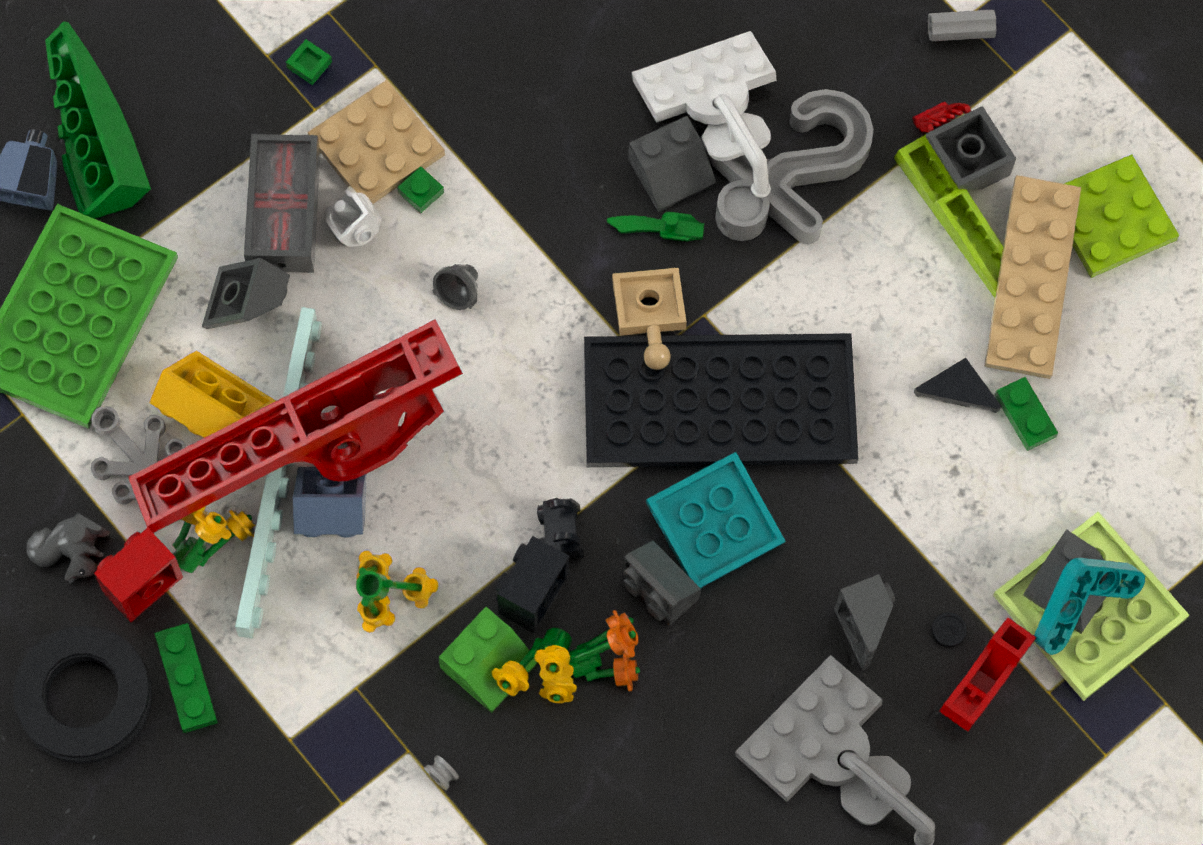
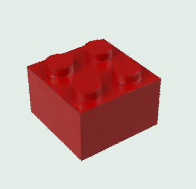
M148 527L142 533L136 532L131 535L124 543V548L115 556L109 555L104 558L97 566L98 570L94 573L104 595L130 623L183 578L176 557Z

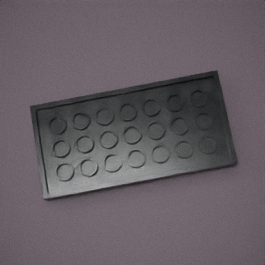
M852 333L661 336L662 344L669 349L671 358L669 364L660 370L649 368L644 361V352L649 346L647 336L584 337L586 468L710 466L734 452L737 453L743 465L858 463Z

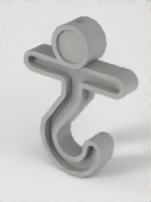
M824 89L808 92L793 102L789 118V124L793 130L804 133L818 125H832L840 130L844 136V141L837 146L784 152L772 159H767L771 191L766 197L759 198L752 193L751 186L754 183L753 169L745 155L728 161H718L709 155L710 164L731 182L724 186L719 193L715 220L717 227L723 235L732 240H752L762 233L766 227L767 216L769 215L799 242L803 244L816 242L821 233L822 216L795 193L792 188L800 185L843 180L860 170L869 156L874 129L870 114L858 100L844 92Z

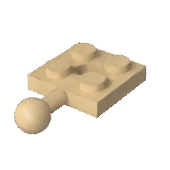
M679 268L612 274L620 336L647 333L649 346L644 352L646 365L654 370L665 368L670 362L671 355L669 349L662 344L660 332L686 330L687 324ZM646 297H652L658 302L655 305L646 306L640 301Z

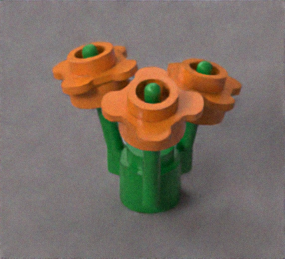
M613 610L614 615L605 619L610 629L588 642L577 645V649L569 651V665L574 668L573 675L575 678L585 675L589 682L597 678L614 676L616 686L627 685L628 691H632V681H638L640 668L637 667L636 660L629 658L635 656L634 647L638 644V635L632 624L634 622L633 618H628L625 612L619 615L616 610ZM612 649L617 655L623 654V658H614V669L597 670V667L602 666L600 653Z

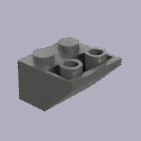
M654 541L629 552L624 557L622 574L624 587L634 597L640 595L648 604L646 606L647 610L657 621L663 619L670 626L699 600L701 588Z

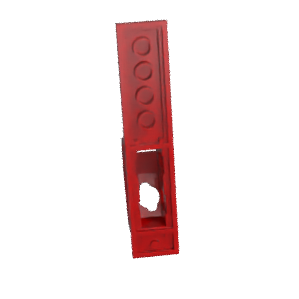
M436 319L129 476L130 484L146 526L155 533L290 463H311L319 470L322 476L329 480L349 481L359 478L394 460L408 446L407 443L426 425L429 426L444 412L434 388L463 374ZM388 389L385 393L377 394L381 391ZM328 406H336L330 412L321 413ZM405 412L404 421L401 426H398L399 420ZM347 442L348 447L337 449L339 445Z

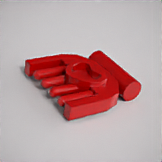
M944 101L913 116L912 119L914 125L920 131L930 132L934 130V127L945 125L955 119V115L961 116L971 112V108L967 104L953 103L948 105Z

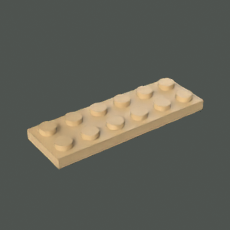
M1018 175L1014 178L984 367L1047 379L1052 377L1081 187Z

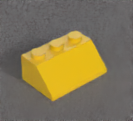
M196 350L162 370L149 403L158 408L163 415L174 418L185 425L191 433L205 438L276 400Z

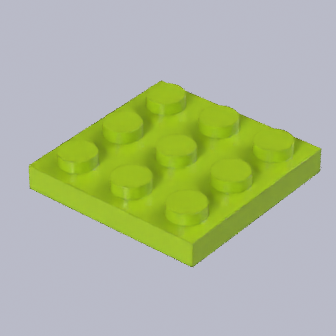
M1132 154L1064 183L1081 187L1072 246L1090 278L1173 243L1179 237L1176 228Z

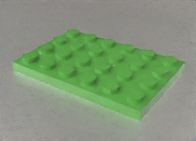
M57 204L0 308V392L89 429L92 424L91 417L93 412L101 407L178 259L177 252Z

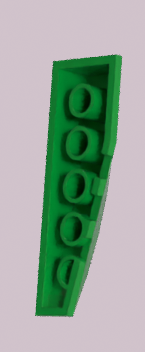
M63 21L45 40L50 79L56 80L57 85L55 95L53 96L54 106L56 109H60L62 124L57 126L59 139H64L66 153L62 155V162L79 213L95 219L132 207L151 190L131 131L109 85L69 22Z

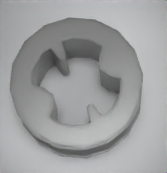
M436 755L434 757V764H427L424 769L440 787L447 790L450 787L449 782L451 780L456 781L459 776L443 758Z

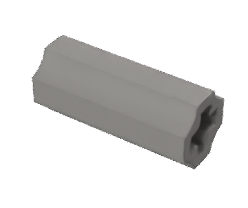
M995 10L929 13L928 34L931 41L995 38L996 36Z

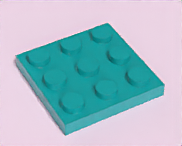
M736 452L645 501L683 571L700 588L786 542Z

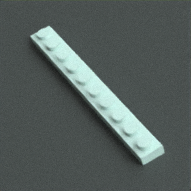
M301 307L283 397L308 385V383H305L307 372H313L315 352H311L313 341L318 342L320 339L322 323L317 321L315 309ZM294 463L287 464L266 476L235 625L239 637L253 638L254 628L259 629L262 623L263 608L259 607L261 595L266 596L268 593L270 575L265 574L268 562L273 563L275 559L276 542H272L274 530L281 529L283 510H279L281 498H287L290 479L285 478L287 467H293Z

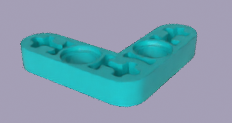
M1074 558L1069 561L1059 577L1034 636L1037 638L1034 642L1050 655L1061 652L1069 642L1089 595L1125 599L1133 598L1144 587L1145 575L1132 564L1088 558ZM1108 572L1106 579L1099 584L1101 578ZM1071 600L1068 607L1063 612H1061V609L1064 606V604Z

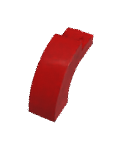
M1007 617L939 712L968 732L1005 684L1037 637Z

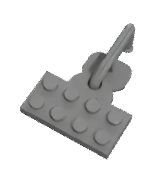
M831 655L735 751L736 757L786 802L810 778H813L824 785L840 786L842 807L861 824L876 825L894 810L917 830L914 834V843L916 845H933L935 823L905 797L911 788V778L908 772L889 756H870L868 736L861 726L882 705V699Z

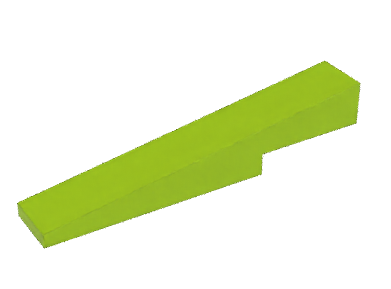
M926 135L899 149L894 156V160L995 298L1003 245L966 189H958L925 137Z

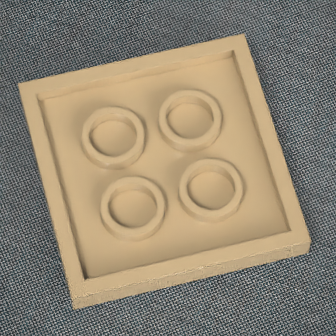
M385 80L308 132V135H318L320 153L348 187H352L357 193L365 194L372 202V205L395 190L420 166L426 169L445 156L444 148L388 80Z

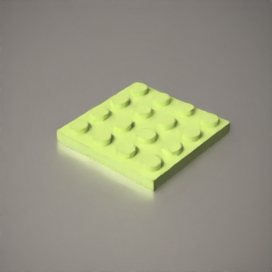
M1099 512L1095 513L1072 531V533L1096 548L1104 560L1124 562L1135 566L1145 575L1144 587L1133 598L1106 597L1082 634L1074 630L1066 647L1057 654L1050 655L1033 642L1083 701L1190 616ZM1055 545L993 594L1013 620L1032 635H1035L1045 610L1024 597L1023 594Z

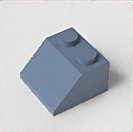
M298 467L293 493L294 534H303L306 537H318L322 534H329L344 538L363 535L366 505V474L349 481H332L322 476L316 467Z

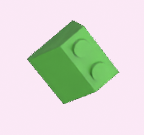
M485 607L439 656L440 669L492 713L509 695L500 689L497 680L492 676V670L494 668L501 669L508 661L519 663L529 652V649L512 628ZM534 658L525 668L528 673L538 663Z

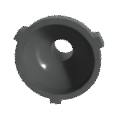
M454 264L453 266L443 267L433 278L434 289L432 291L445 305L452 309H471L477 303L476 280L478 279V272L473 266L468 264Z

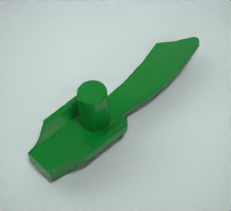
M665 212L661 220L635 215L610 217L606 220L619 233L657 232L660 233V237L663 239L686 242L703 239L704 223L697 221L691 214Z

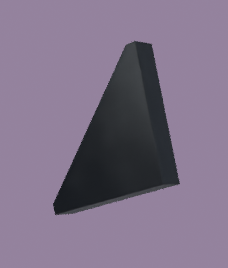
M967 358L952 365L914 390V394L917 397L926 396L941 399L946 403L965 407H979L991 410L993 413H997L1002 407Z

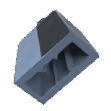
M31 129L28 131L25 143L8 141L0 154V201L44 210H53L57 159L54 151L45 147L48 138L46 133Z

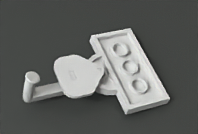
M751 31L632 72L633 82L656 123L687 112L694 120L709 124L702 135V142L708 154L718 161H728L745 155L753 169L754 183L751 186L752 193L759 198L769 195L771 187L768 179L767 159L761 149L770 143L771 133L760 116L744 113V111L747 109L749 102L748 90L777 80L775 69Z

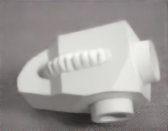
M349 186L341 200L325 209L327 213L326 222L332 233L341 243L348 247L363 246L371 241L379 232L381 216L365 194L357 193Z

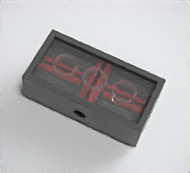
M251 134L244 244L245 261L262 258L284 272L314 273L320 169L318 135Z

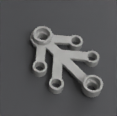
M102 406L93 412L91 422L95 431L102 436H109L132 461L120 462L109 461L104 457L96 458L91 463V471L96 479L106 480L111 475L131 476L158 461L160 436L166 430L162 417L150 415L145 419L146 440L143 453L121 429L120 418L114 408ZM109 419L113 421L110 427H101L104 420ZM158 422L161 426L158 430L152 431L149 429L150 424ZM180 439L168 441L165 447L167 456L172 455L170 453L172 447L180 446L184 449L186 447L185 443ZM104 464L108 466L105 472H96V468L99 465ZM120 481L113 486L112 494L117 503L128 504L132 500H136L132 486L128 482ZM126 488L129 490L127 496H117L120 489Z

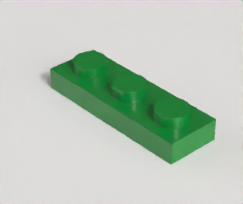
M182 624L154 633L183 733L218 723L189 624Z

